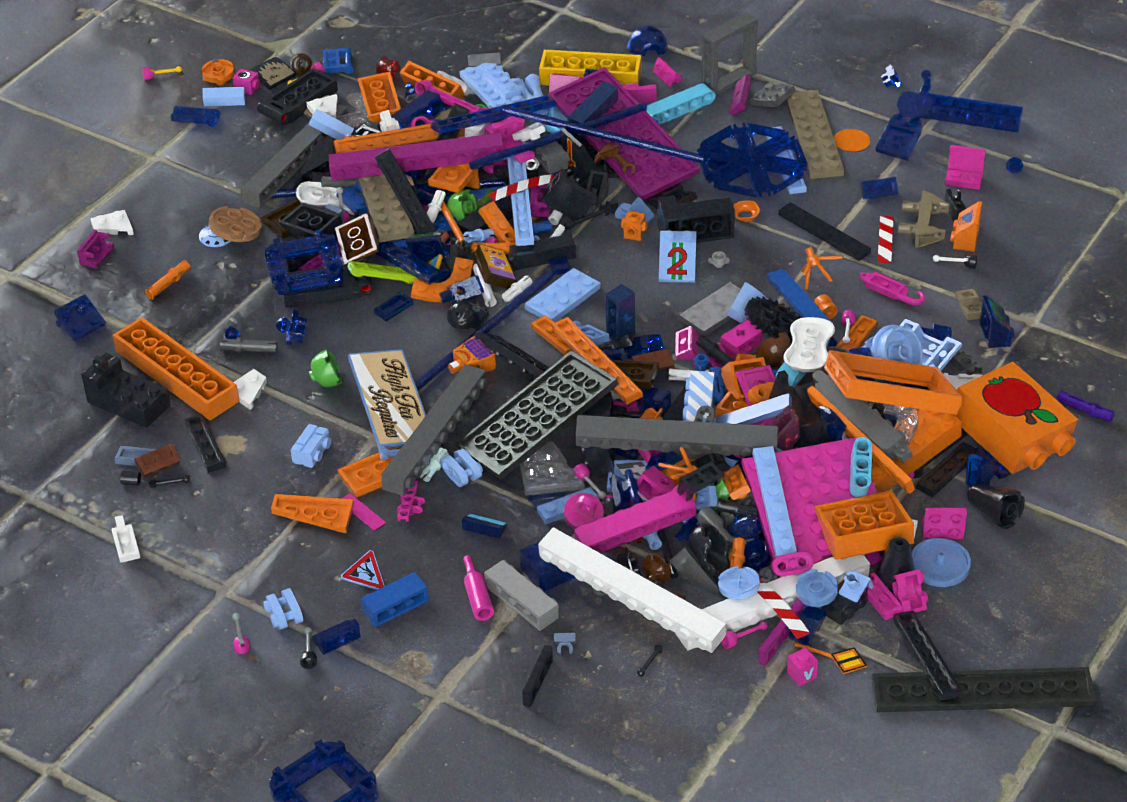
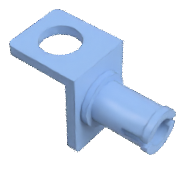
M851 570L846 573L847 577L844 576L845 582L839 594L856 603L866 587L873 589L874 586L869 577Z

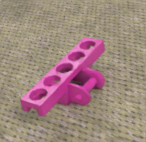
M414 481L415 486L408 489L404 496H400L401 505L397 507L398 521L405 519L406 522H409L410 515L423 512L421 505L425 503V499L416 496L418 481Z

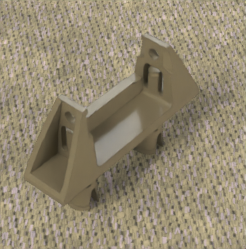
M922 190L921 201L917 203L903 200L902 212H916L919 216L918 222L914 225L899 222L898 234H913L915 237L914 248L930 245L945 239L946 230L929 226L931 214H948L949 203L925 190Z

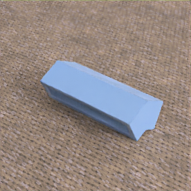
M244 87L203 88L204 107L245 105Z
M318 109L315 110L308 124L336 140L344 139L347 135L350 138L354 130L353 127Z

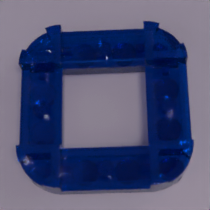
M315 230L316 236L283 243H281L279 237L273 239V244L264 248L271 284L279 295L321 288L332 284L337 285L342 282L344 271L334 234H323L322 230ZM320 253L324 269L289 276L285 259Z
M322 739L314 742L315 749L282 770L277 766L272 771L273 775L269 782L270 793L274 802H308L296 788L330 767L352 789L334 802H374L378 799L377 782L374 772L372 770L368 772L346 750L345 744L340 740L337 743H323Z

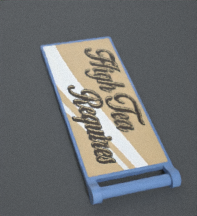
M402 349L348 354V360L379 449L380 459L388 460V458L395 457L400 449L387 450V448L403 447L425 418V410Z

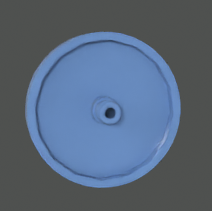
M931 538L920 542L912 550L915 570L920 569L922 571L924 583L935 587L954 586L965 580L970 572L971 558L968 551L953 540Z

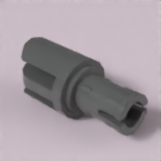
M710 507L702 508L697 517L698 523L700 525L709 524L714 526L719 531V534L723 536L724 540L731 541L730 546L734 538L723 527L725 522Z

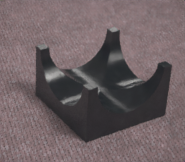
M785 370L779 371L769 399L787 393L790 394L792 398V411L778 415L776 418L797 445L803 448L842 440V433L844 432L810 401L807 389L812 385L815 387V381L803 386L791 387L788 383L789 375ZM875 403L871 409H876L882 416L885 407L882 403Z

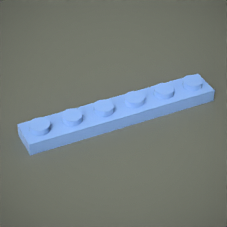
M773 446L753 448L752 453L775 558L781 555L797 553Z

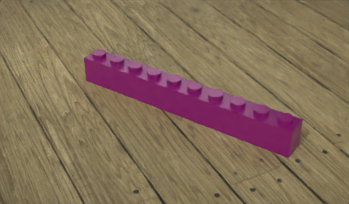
M502 133L329 154V169L332 181L382 175L383 172L374 157L388 148L391 149L403 172L505 159Z

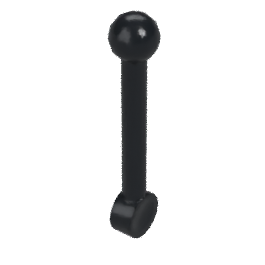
M185 475L183 478L162 481L150 480L149 486L150 488H155L157 485L188 483L190 477Z
M661 645L654 647L653 654L644 666L637 670L638 676H644L645 670L657 654L663 652Z

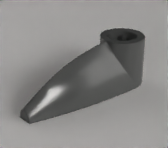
M685 546L670 560L680 573H683L697 586L716 594L721 593L717 581L711 576V573L705 572L702 569L697 557L689 547Z

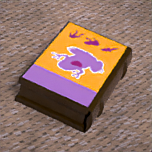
M482 244L477 245V249L473 251V256L485 283L509 289L513 283L518 282L505 251Z

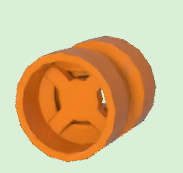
M827 294L820 295L814 300V303L828 319L835 317L838 308Z

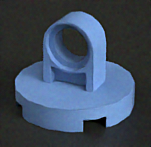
M817 569L806 571L799 576L798 583L796 584L798 599L805 605L811 606L813 610H820L821 606L831 603L838 593L837 580L828 571H825V573L818 572Z

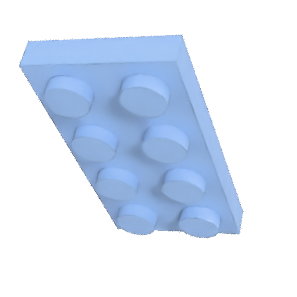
M572 268L526 302L525 310L539 318L546 315L556 322L601 288V283Z

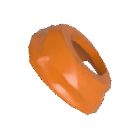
M744 200L733 205L735 218L742 222L754 220L760 212V208L755 201ZM744 211L752 214L751 217H738L739 213Z

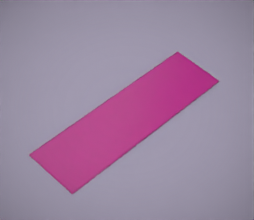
M351 493L341 498L353 499L354 507L352 513L372 530H376L386 523Z

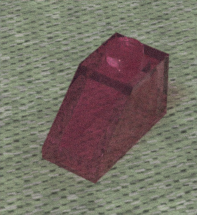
M787 405L770 425L778 426L777 448L783 451L790 450L800 438L799 418L792 407Z

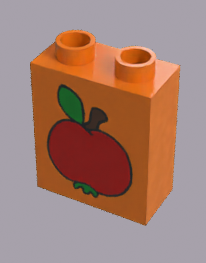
M1014 362L961 385L957 389L963 400L961 408L958 409V413L955 415L961 420V427L1011 474H1015L1027 467L1035 470L1049 456L1055 453L1059 456L1067 454L1076 442L1072 435L1079 419Z

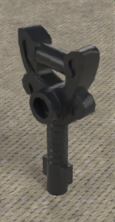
M629 333L597 347L602 352L607 351L608 355L618 352L620 348L633 345L632 341L635 338L633 333Z

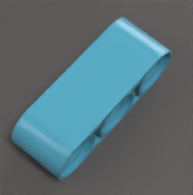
M859 437L855 440L851 452L850 493L854 497L866 496L871 483L872 443L865 437Z

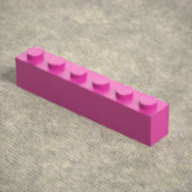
M676 488L661 496H655L643 503H637L625 510H619L612 515L601 517L594 522L579 526L574 529L575 540L602 553L696 516V503L693 498L686 501V492L680 496Z

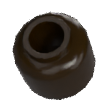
M297 53L291 57L290 67L295 73L303 75L310 71L312 60L308 55Z

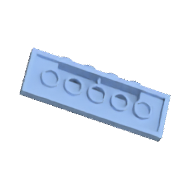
M482 63L480 66L468 67L465 70L459 71L461 79L489 109L494 111L493 113L497 117L528 108V102L521 96L523 94L521 85H516L515 79H510L509 73L504 72L501 65Z

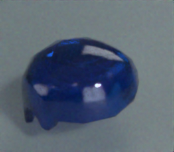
M762 539L746 542L744 549L745 563L743 566L760 571L770 561L768 546Z

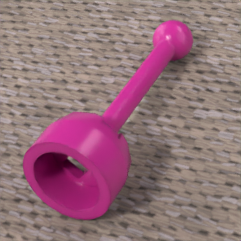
M761 622L758 626L738 634L733 631H726V636L721 643L725 649L732 648L737 644L738 638L760 629L765 630L768 625L766 622Z

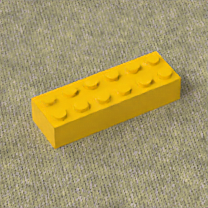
M544 50L539 67L540 85L549 86L551 74L585 77L605 67L617 81H620L621 85L638 83L639 86L642 72L641 55Z

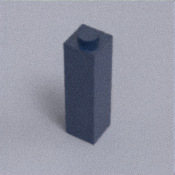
M604 81L568 116V129L583 136L618 101V88Z

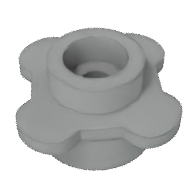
M722 251L714 252L712 258L708 259V263L714 264L716 268H722L724 264L730 262V259L726 258V254Z

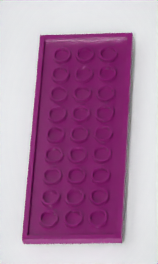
M605 67L548 93L550 101L568 119V116L604 81L618 88V101L583 137L597 152L606 144H620L618 148L621 150L618 154H621L628 163L634 164L636 168L635 175L632 174L631 168H628L626 174H623V167L615 158L604 160L642 200L700 173V168Z

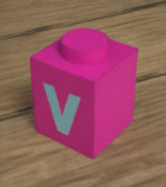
M806 647L788 656L787 673L799 687L817 678L818 660Z

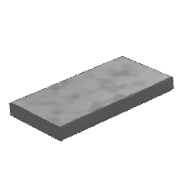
M728 282L680 313L678 320L688 327L693 326L700 335L707 336L733 319L727 316V313L741 288L732 282Z

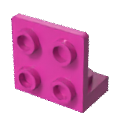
M951 145L945 185L980 190L985 149Z
M926 508L925 516H921L923 539H964L967 509Z

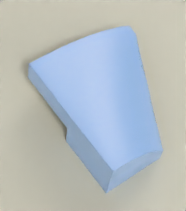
M745 282L729 309L727 316L743 323L748 317L744 315V309L748 301L752 297L756 299L757 296L762 298L764 295Z

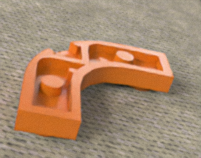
M456 257L451 277L441 283L414 279L410 298L428 302H444L458 294L460 295L468 286L474 260Z

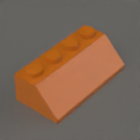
M390 72L358 78L369 120L380 125V113L389 110L391 118H395L400 125L403 122L402 111Z

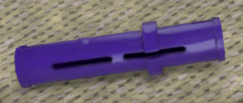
M1062 390L1056 398L1062 404L1085 412L1092 418H1100L1108 423L1113 420L1115 415L1114 411L1100 406L1099 403L1086 401Z

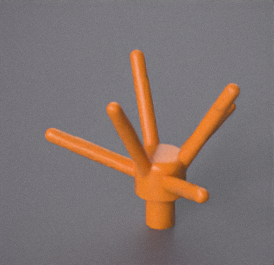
M812 246L806 248L807 263L801 270L804 272L803 276L806 277L805 290H808L811 267L817 266L828 281L832 282L831 276L820 264V260L843 259V256L819 257L818 254H814Z
M680 447V451L687 464V468L665 463L658 464L660 467L683 472L672 475L671 479L673 481L679 480L681 477L698 469L696 466L691 465L683 447ZM696 493L693 494L694 501L696 500Z

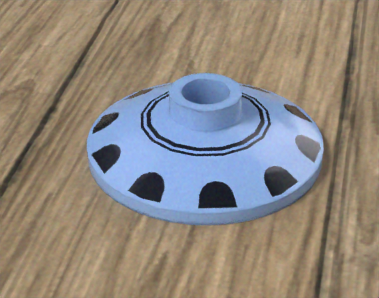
M209 225L199 233L200 242L208 247H221L231 242L215 235Z

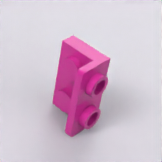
M512 116L485 127V133H502L503 140L512 137L513 133L525 128L524 117L515 118Z

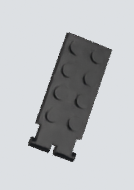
M479 331L475 333V338L492 348L494 354L505 356L507 362L519 365L521 371L525 373L530 372L533 374L532 378L534 379L550 368L514 344L507 342L501 336Z

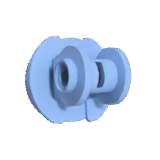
M899 325L884 326L874 337L866 340L865 345L860 349L862 354L869 353L871 357L921 365L923 358L922 345L917 335L912 330Z

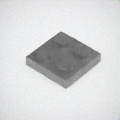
M768 83L763 89L756 92L749 99L751 106L778 107L796 90L794 85Z

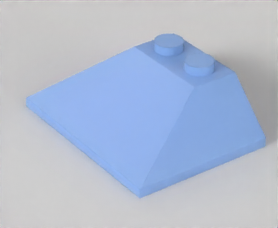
M905 319L900 324L901 327L912 330L919 338L923 351L921 365L938 367L941 371L962 346L961 342L946 337L943 342L923 333L919 324Z

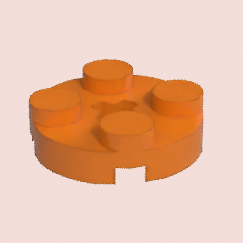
M218 59V62L213 63V60L209 61L202 67L203 80L216 83L218 86L225 85L226 81H229L235 75L232 62L225 59Z

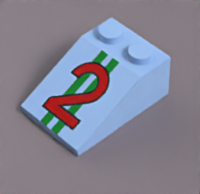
M660 231L659 282L695 283L696 231Z

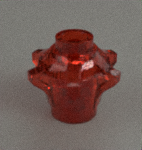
M385 56L381 57L380 63L376 64L377 74L390 72L391 77L399 73L401 69L398 61L389 60Z

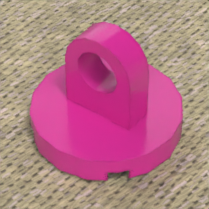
M576 493L566 501L563 514L567 524L571 528L576 529L583 524H589L603 517L604 510L599 499L592 494Z

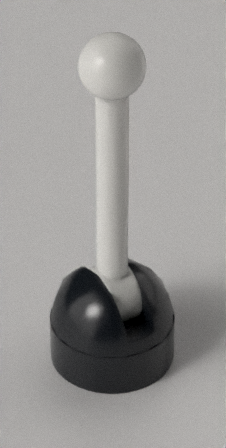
M968 254L964 259L939 257V255L933 256L934 262L939 260L964 262L966 267L974 269L977 266V254Z

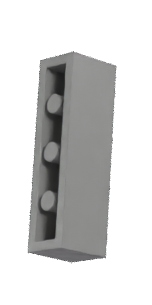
M504 560L484 572L487 588L539 631L559 618V605L557 601L547 596L540 587H536L526 576H522L512 565L507 564Z

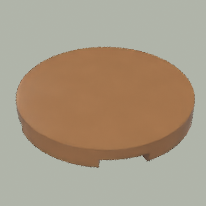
M228 206L215 209L209 218L211 231L218 237L228 241L248 242L254 240L260 235L262 229L260 218L254 212L242 207L240 209L228 208Z

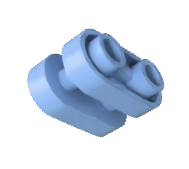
M461 448L454 452V458L447 455L440 459L442 469L458 487L468 484V477L474 481L482 476L483 469L481 464L476 462L467 450L465 451Z
M290 588L281 591V598L277 599L275 594L266 596V601H263L266 612L271 613L270 619L273 627H278L279 630L288 627V620L292 619L295 625L303 622L300 607ZM285 605L288 612L284 613L281 606Z

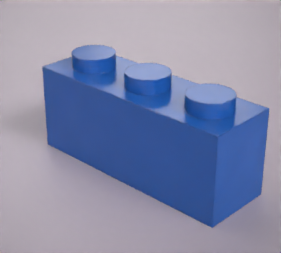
M415 572L361 598L362 611L374 627L429 601L428 588Z

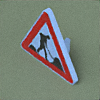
M369 550L341 575L342 580L375 590L384 587L372 550Z

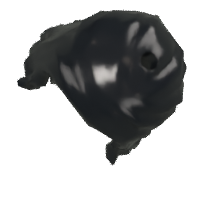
M464 299L451 305L448 309L447 320L456 329L474 328L478 331V328L484 324V319L489 316L486 307L478 304L477 300Z
M701 524L694 528L689 534V544L702 569L705 572L711 573L712 577L719 578L722 572L730 568L728 556L731 541L724 540L723 536L712 525Z

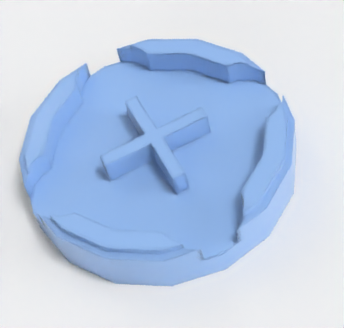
M738 566L731 567L720 574L718 581L719 591L729 599H746L758 591L760 587L759 575L749 567L743 566L744 569H738Z

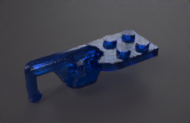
M924 70L921 73L924 84L919 94L906 91L900 95L897 101V108L900 113L894 115L889 120L876 146V152L906 161L909 160L922 133L920 117L928 115L933 105L932 99L928 97L931 90V72L929 70Z

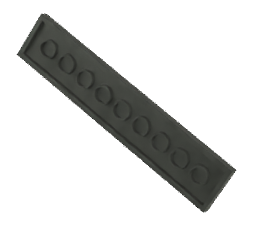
M1089 667L951 671L962 689V697L942 701L924 672L872 673L876 712L1082 707L1096 705Z

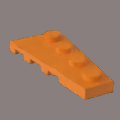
M275 494L271 512L278 516L347 533L354 501L353 499Z

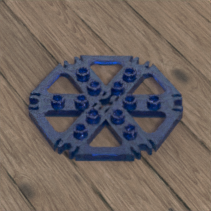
M742 123L741 128L734 124L733 129L729 125L700 143V148L697 149V159L705 181L708 180V184L714 182V188H718V190L757 197V193L759 197H762V192H766L768 196H771V191L775 195L802 179L804 171L807 170V160L795 136L789 137V132H785L782 129L747 123V127L745 123ZM758 134L772 138L756 146L752 135ZM726 138H733L737 148L717 143ZM785 150H792L796 160L776 155ZM715 160L726 162L727 164L715 171H710L707 161ZM767 171L788 175L789 178L778 185H774L771 183ZM747 173L752 188L746 189L741 186L730 185L729 183Z

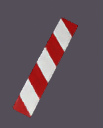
M551 174L519 181L489 193V196L493 201H497L516 192L548 184L553 180L554 176Z
M880 216L879 263H891L893 216Z
M759 577L760 587L757 593L773 608L796 639L809 634L808 629L788 604Z

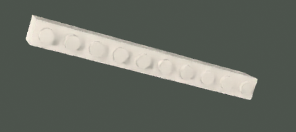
M554 527L538 544L540 557L544 561L553 563L564 572H569L579 581H585L595 590H601L608 594L611 599L624 603L629 609L640 612L648 620H654L664 629L677 633L682 639L693 642L702 650L712 653L726 636V623Z
M864 555L838 560L830 557L813 564L810 570L817 569L818 572L823 573L828 571L835 576L837 584H839L844 579V576L847 577L846 573L851 570L869 577L870 562ZM803 573L784 576L767 584L791 608L798 599L796 584L798 583L799 576ZM757 592L746 599H726L701 609L726 623V631L733 632L777 615L773 608ZM675 633L687 651L698 648L693 642L684 640Z

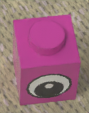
M240 69L233 77L234 87H244L245 94L252 95L260 86L257 72Z

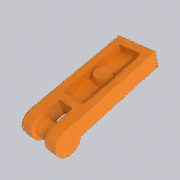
M494 201L478 210L489 228L494 231L500 243L505 241L516 242L514 229Z

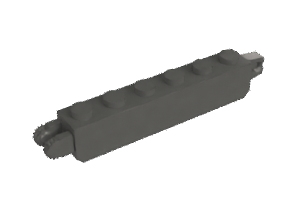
M821 370L814 371L812 377L815 381V388L891 460L896 458L902 463L912 457V453L905 443V435L900 430L896 431L888 419L884 420L876 409H871L867 401L846 398L830 375H826Z

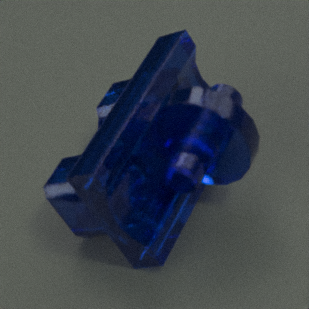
M295 309L293 310L291 320L283 317L276 322V328L281 333L287 332L285 344L290 346L292 340L302 343L307 324V318L299 317V311Z

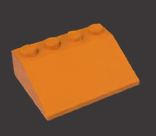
M892 490L814 506L826 544L835 560L884 551L890 540L894 538H903L909 544H914V522Z

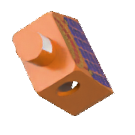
M475 336L454 349V362L448 364L452 374L459 372L465 364L486 370V372L496 369L495 354L479 339H476Z

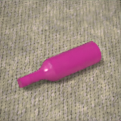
M467 555L463 558L467 571L464 577L465 588L474 617L477 620L484 621L494 615L493 605L483 575L475 570L471 556Z

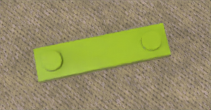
M349 261L347 266L351 274L356 277L370 276L401 280L408 284H413L414 279L421 281L422 278L415 269Z

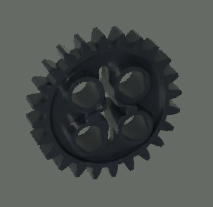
M757 296L756 299L752 297L744 309V315L748 316L747 320L751 321L750 324L756 325V329H761L763 334L768 333L769 337L773 335L775 338L780 337L779 333L786 332L790 339L793 338L790 327L794 321L800 319L799 316H795L796 312L790 311L791 308L785 307L784 303L779 304L778 300L774 302L771 298L767 300L764 296L762 298Z

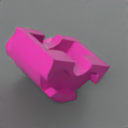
M917 569L894 575L893 577L896 579V582H892L893 594L903 606V612L914 611L916 613L927 610L928 596L926 591L921 589V584L924 583L922 571Z

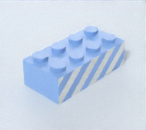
M691 371L690 378H686V390L689 391L685 393L684 405L687 406L683 408V421L694 422L696 413L701 406L712 407L714 372ZM705 413V415H703L702 422L706 421L707 416H709L708 413Z

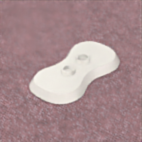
M306 181L297 188L296 195L300 203H306L318 208H325L328 204H332L340 208L339 198L336 196L337 188L322 187L321 182ZM343 203L344 211H347L349 214L354 215V213Z
M815 317L800 318L794 321L790 327L793 341L784 353V361L791 369L796 371L814 372L821 370L825 366L828 356L826 343L834 334L835 327L833 323L826 319Z

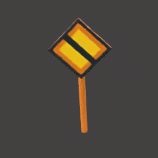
M797 642L794 643L795 647L801 649L806 647L811 652L832 658L842 674L867 667V664L855 647L831 654Z

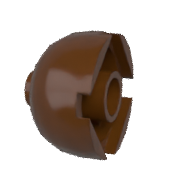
M786 332L779 333L780 337L776 339L773 336L768 338L757 347L758 352L755 351V354L758 358L764 357L766 366H779L780 368L785 362L784 353L792 344Z

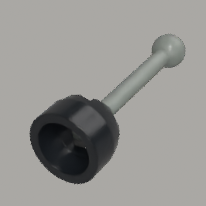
M306 627L304 629L306 634V651L301 654L300 665L305 669H312L317 665V656L311 651L310 635L312 634V629Z

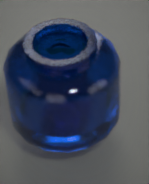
M753 514L737 516L733 519L732 525H730L731 535L735 538H743L746 541L757 539L759 533L762 532L761 521Z

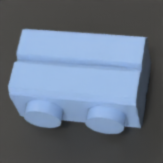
M309 424L290 450L293 463L303 464L306 467L312 468L317 461L320 462L324 450L329 449L331 445L329 430Z

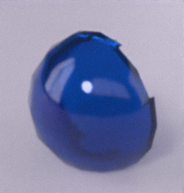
M640 26L628 37L627 49L634 55L645 56L651 50L656 51L657 55H663L668 50L667 38L655 26Z

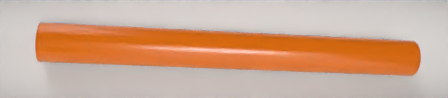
M443 200L441 211L457 240L461 242V240H464V236Z

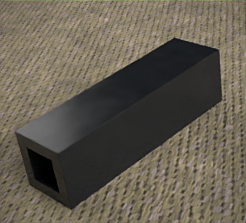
M567 234L536 240L534 245L509 246L507 258L514 271L575 259L576 244L572 235Z

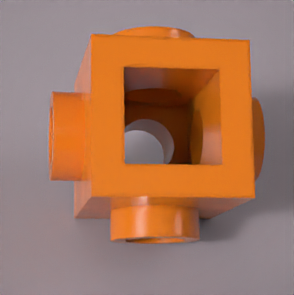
M628 211L626 217H623L621 222L624 238L641 241L648 227V222L645 221V214Z

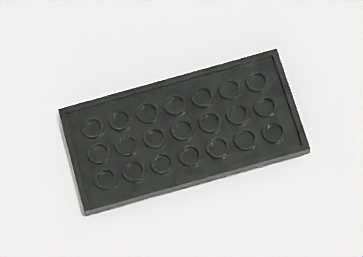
M570 351L456 442L455 445L458 450L461 448L465 451L467 450L476 462H479L482 467L502 480L558 433L568 427L569 424L577 419V415H582L606 394L611 392L619 383L615 377L573 351Z

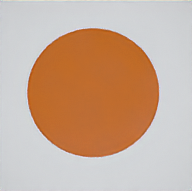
M857 129L841 130L833 137L836 146L844 151H861L870 144V137L865 132Z

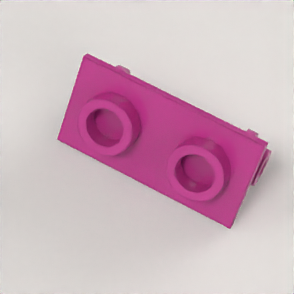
M660 57L657 58L653 72L669 87H672L673 83H680L682 81L681 75L677 74Z

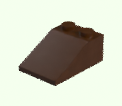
M367 213L335 228L345 266H348L349 261L356 262L379 251V238L376 228Z

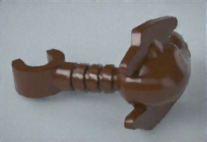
M606 144L596 154L595 164L600 159L615 158L622 165L623 174H626V170L631 168L632 174L635 175L636 168L634 164L628 163L621 154H618L621 150L618 148L620 144Z
M654 553V560H651V555L648 554L642 567L646 572L647 580L655 583L656 580L661 579V584L664 585L671 578L670 564L666 565L661 555Z

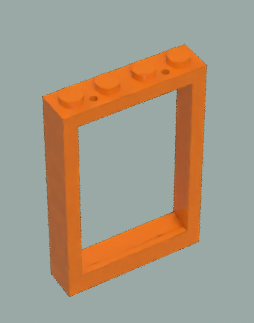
M833 350L828 352L824 368L846 398L957 415L958 409L962 406V396L938 367ZM856 376L925 386L930 390L857 379Z

